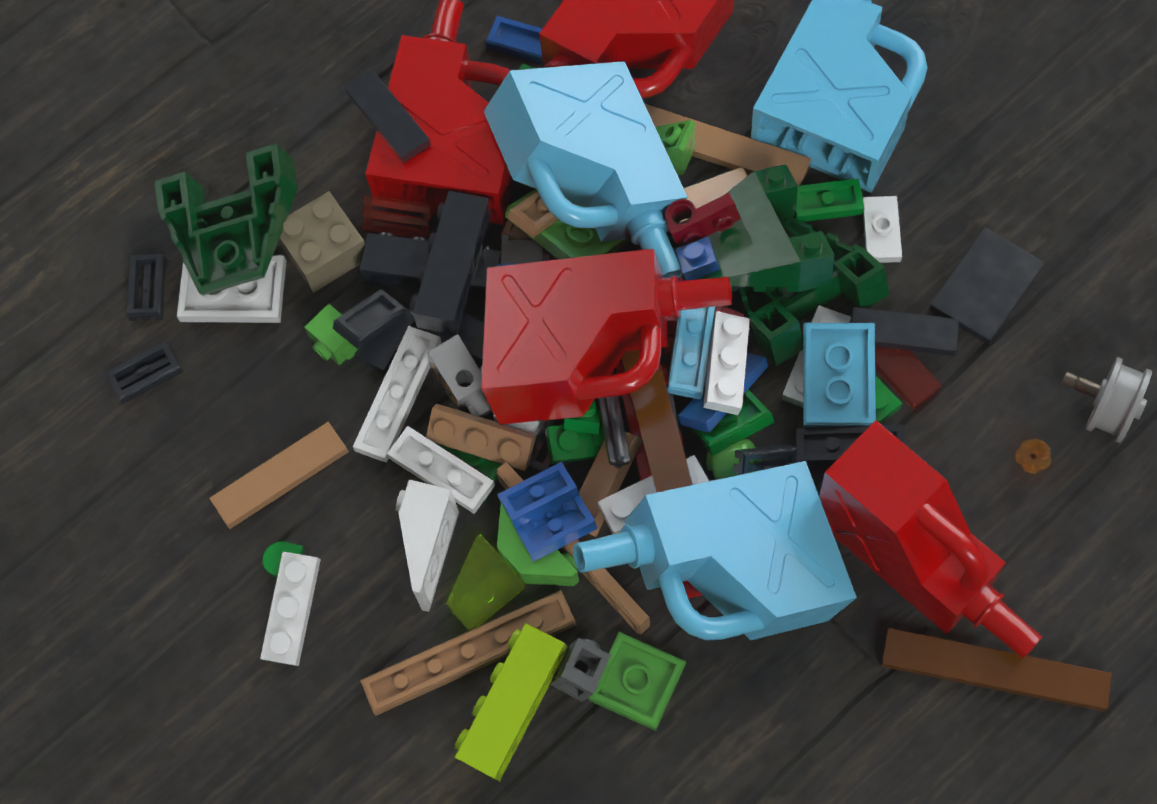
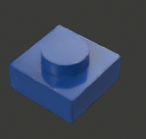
M709 237L676 248L686 280H694L720 270Z

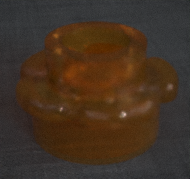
M1026 440L1021 443V448L1016 451V460L1018 464H1022L1025 471L1037 473L1039 470H1046L1050 466L1051 451L1042 440ZM1035 454L1037 458L1032 459L1030 455Z

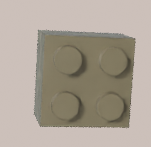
M330 191L288 215L278 240L313 293L360 265L365 248L364 240Z

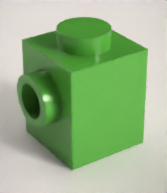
M328 304L305 326V330L310 340L314 343L312 347L316 353L326 361L331 358L340 366L346 359L354 357L358 349L332 329L334 320L342 314Z

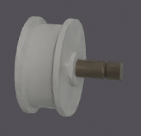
M1117 357L1101 385L1066 372L1061 385L1071 389L1074 388V390L1094 398L1092 404L1094 407L1087 422L1086 430L1092 431L1094 428H1098L1115 435V442L1121 443L1133 419L1139 420L1146 406L1147 400L1143 397L1149 384L1152 370L1145 369L1142 373L1122 365L1123 359Z

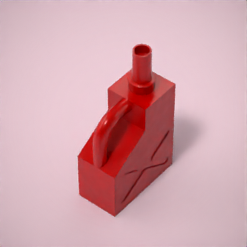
M439 0L430 34L423 38L401 36L388 86L391 93L430 139L431 145L405 163H402L376 131L365 175L376 206L437 215L438 207L441 202L445 203L448 191L489 198L492 213L489 223L505 225V214L514 186L513 179L484 114V110L489 102L472 90L471 85L472 81L500 87L511 70L496 64L469 61L466 44L456 42L464 5L460 0Z
M563 0L539 33L543 68L625 61L628 69H658L653 75L646 78L636 79L632 77L641 98H649L663 92L673 83L682 69L695 68L733 13L734 0Z
M654 249L487 268L481 389L499 424L539 421L538 418L540 421L583 417L595 398L621 396L637 391L647 384L658 370L661 348L667 347V317H681V313L684 310L732 305L729 276L678 281L676 275H673L671 278H663ZM640 350L638 361L633 368L624 373L611 375L625 351Z
M875 420L824 474L819 498L833 536L946 635L965 616L974 624L975 628L981 624L1019 657L1024 659L1042 639V636L1002 601L1003 593H999L992 587L1006 562L970 532L947 480Z

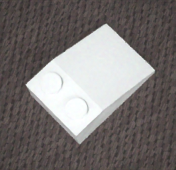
M409 480L406 491L401 490L398 495L396 511H399L412 590L421 609L429 612L459 511L451 489Z

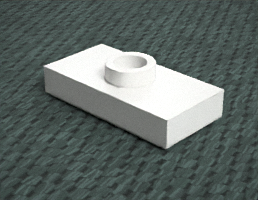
M897 196L863 197L866 250L880 263L901 262L902 249Z

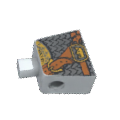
M458 334L428 352L430 370L457 410H463L467 407L472 415L482 418L493 411L481 389L482 372ZM464 383L470 384L468 387H461L460 385Z

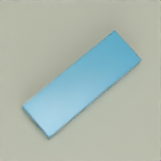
M715 306L684 310L681 313V317H677L667 380L668 393L695 399H701L703 396Z

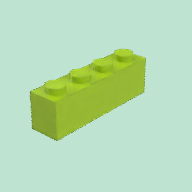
M525 623L522 630L516 629L507 646V649L511 651L505 663L499 662L490 678V682L493 685L487 697L482 695L479 698L472 713L476 717L469 730L464 729L455 744V749L458 750L455 758L498 781L501 780L569 649L564 642Z

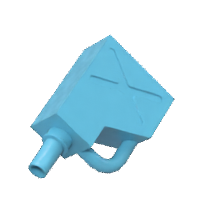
M812 0L753 107L751 139L811 158L809 167L840 180L859 178L861 189L872 193L904 131L908 112L924 83L927 72L925 53L913 39L880 25L883 7L873 4L871 0ZM875 45L896 52L906 61L907 71L902 82L874 49Z
M625 61L509 71L485 108L484 114L512 179L536 188L549 212L561 222L578 228H595L601 242L631 238L632 243L640 245L642 250L654 249L663 278H671L673 275L679 278L683 272L666 234L669 228L665 213L672 202L679 199H687L688 197ZM571 202L576 203V204L581 205V206H584V207L577 206V205H575V204H572Z
M806 461L645 495L624 521L625 525L621 533L574 544L573 547L574 561L581 573L623 564H629L634 569L639 567L647 590L661 588L666 606L675 623L688 634L703 640H722L742 634L746 635L750 640L826 622L857 598ZM688 581L724 616L706 617L699 614L692 607L683 582Z

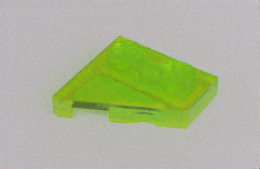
M480 533L475 538L446 604L464 627L471 631L484 623L526 586Z

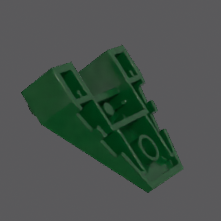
M277 143L246 152L250 190L205 203L204 187L186 172L155 181L158 212L162 220L166 222L171 232L170 236L174 244L178 246L184 258L182 260L199 294L202 296L265 278L283 230V224L287 219L298 190L294 159Z
M786 164L754 171L727 192L733 198L741 220L735 222L724 231H717L707 236L712 243L720 270L694 280L729 276L731 291L733 286L753 287V292H766V287H787V292H801L832 285L834 253L823 232L819 231L788 238L779 221L796 216L798 185ZM671 236L669 238V241L679 261L676 248L678 247L673 237ZM682 274V280L686 281L684 275Z
M793 217L779 220L788 238L815 233L811 225ZM828 233L825 238L834 253L832 285L801 292H787V287H766V292H753V287L742 286L738 289L746 316L750 319L749 324L756 345L776 366L803 350V337L798 320L816 310L818 306L824 305L842 293L855 307L868 309L890 295L885 267L866 249L858 245L850 247L839 242L837 236Z

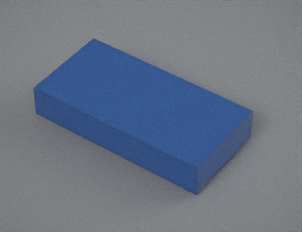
M497 16L486 39V48L543 64L539 37L542 28Z

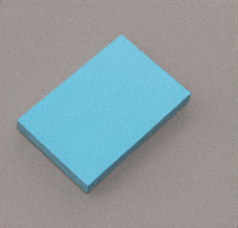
M804 323L803 428L870 426L876 420L875 323Z

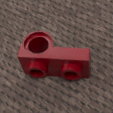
M730 193L697 209L691 201L679 199L672 202L665 213L668 222L667 226L678 248L705 238L717 231H724L735 222L741 220ZM690 218L688 222L679 224L683 219Z

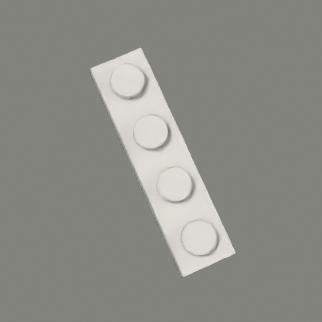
M408 326L353 445L355 452L387 463L389 459L387 453L397 441L430 369L428 352L441 344L439 336Z

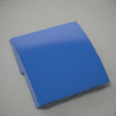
M562 462L497 494L533 562L598 529L593 516L579 495L577 486Z

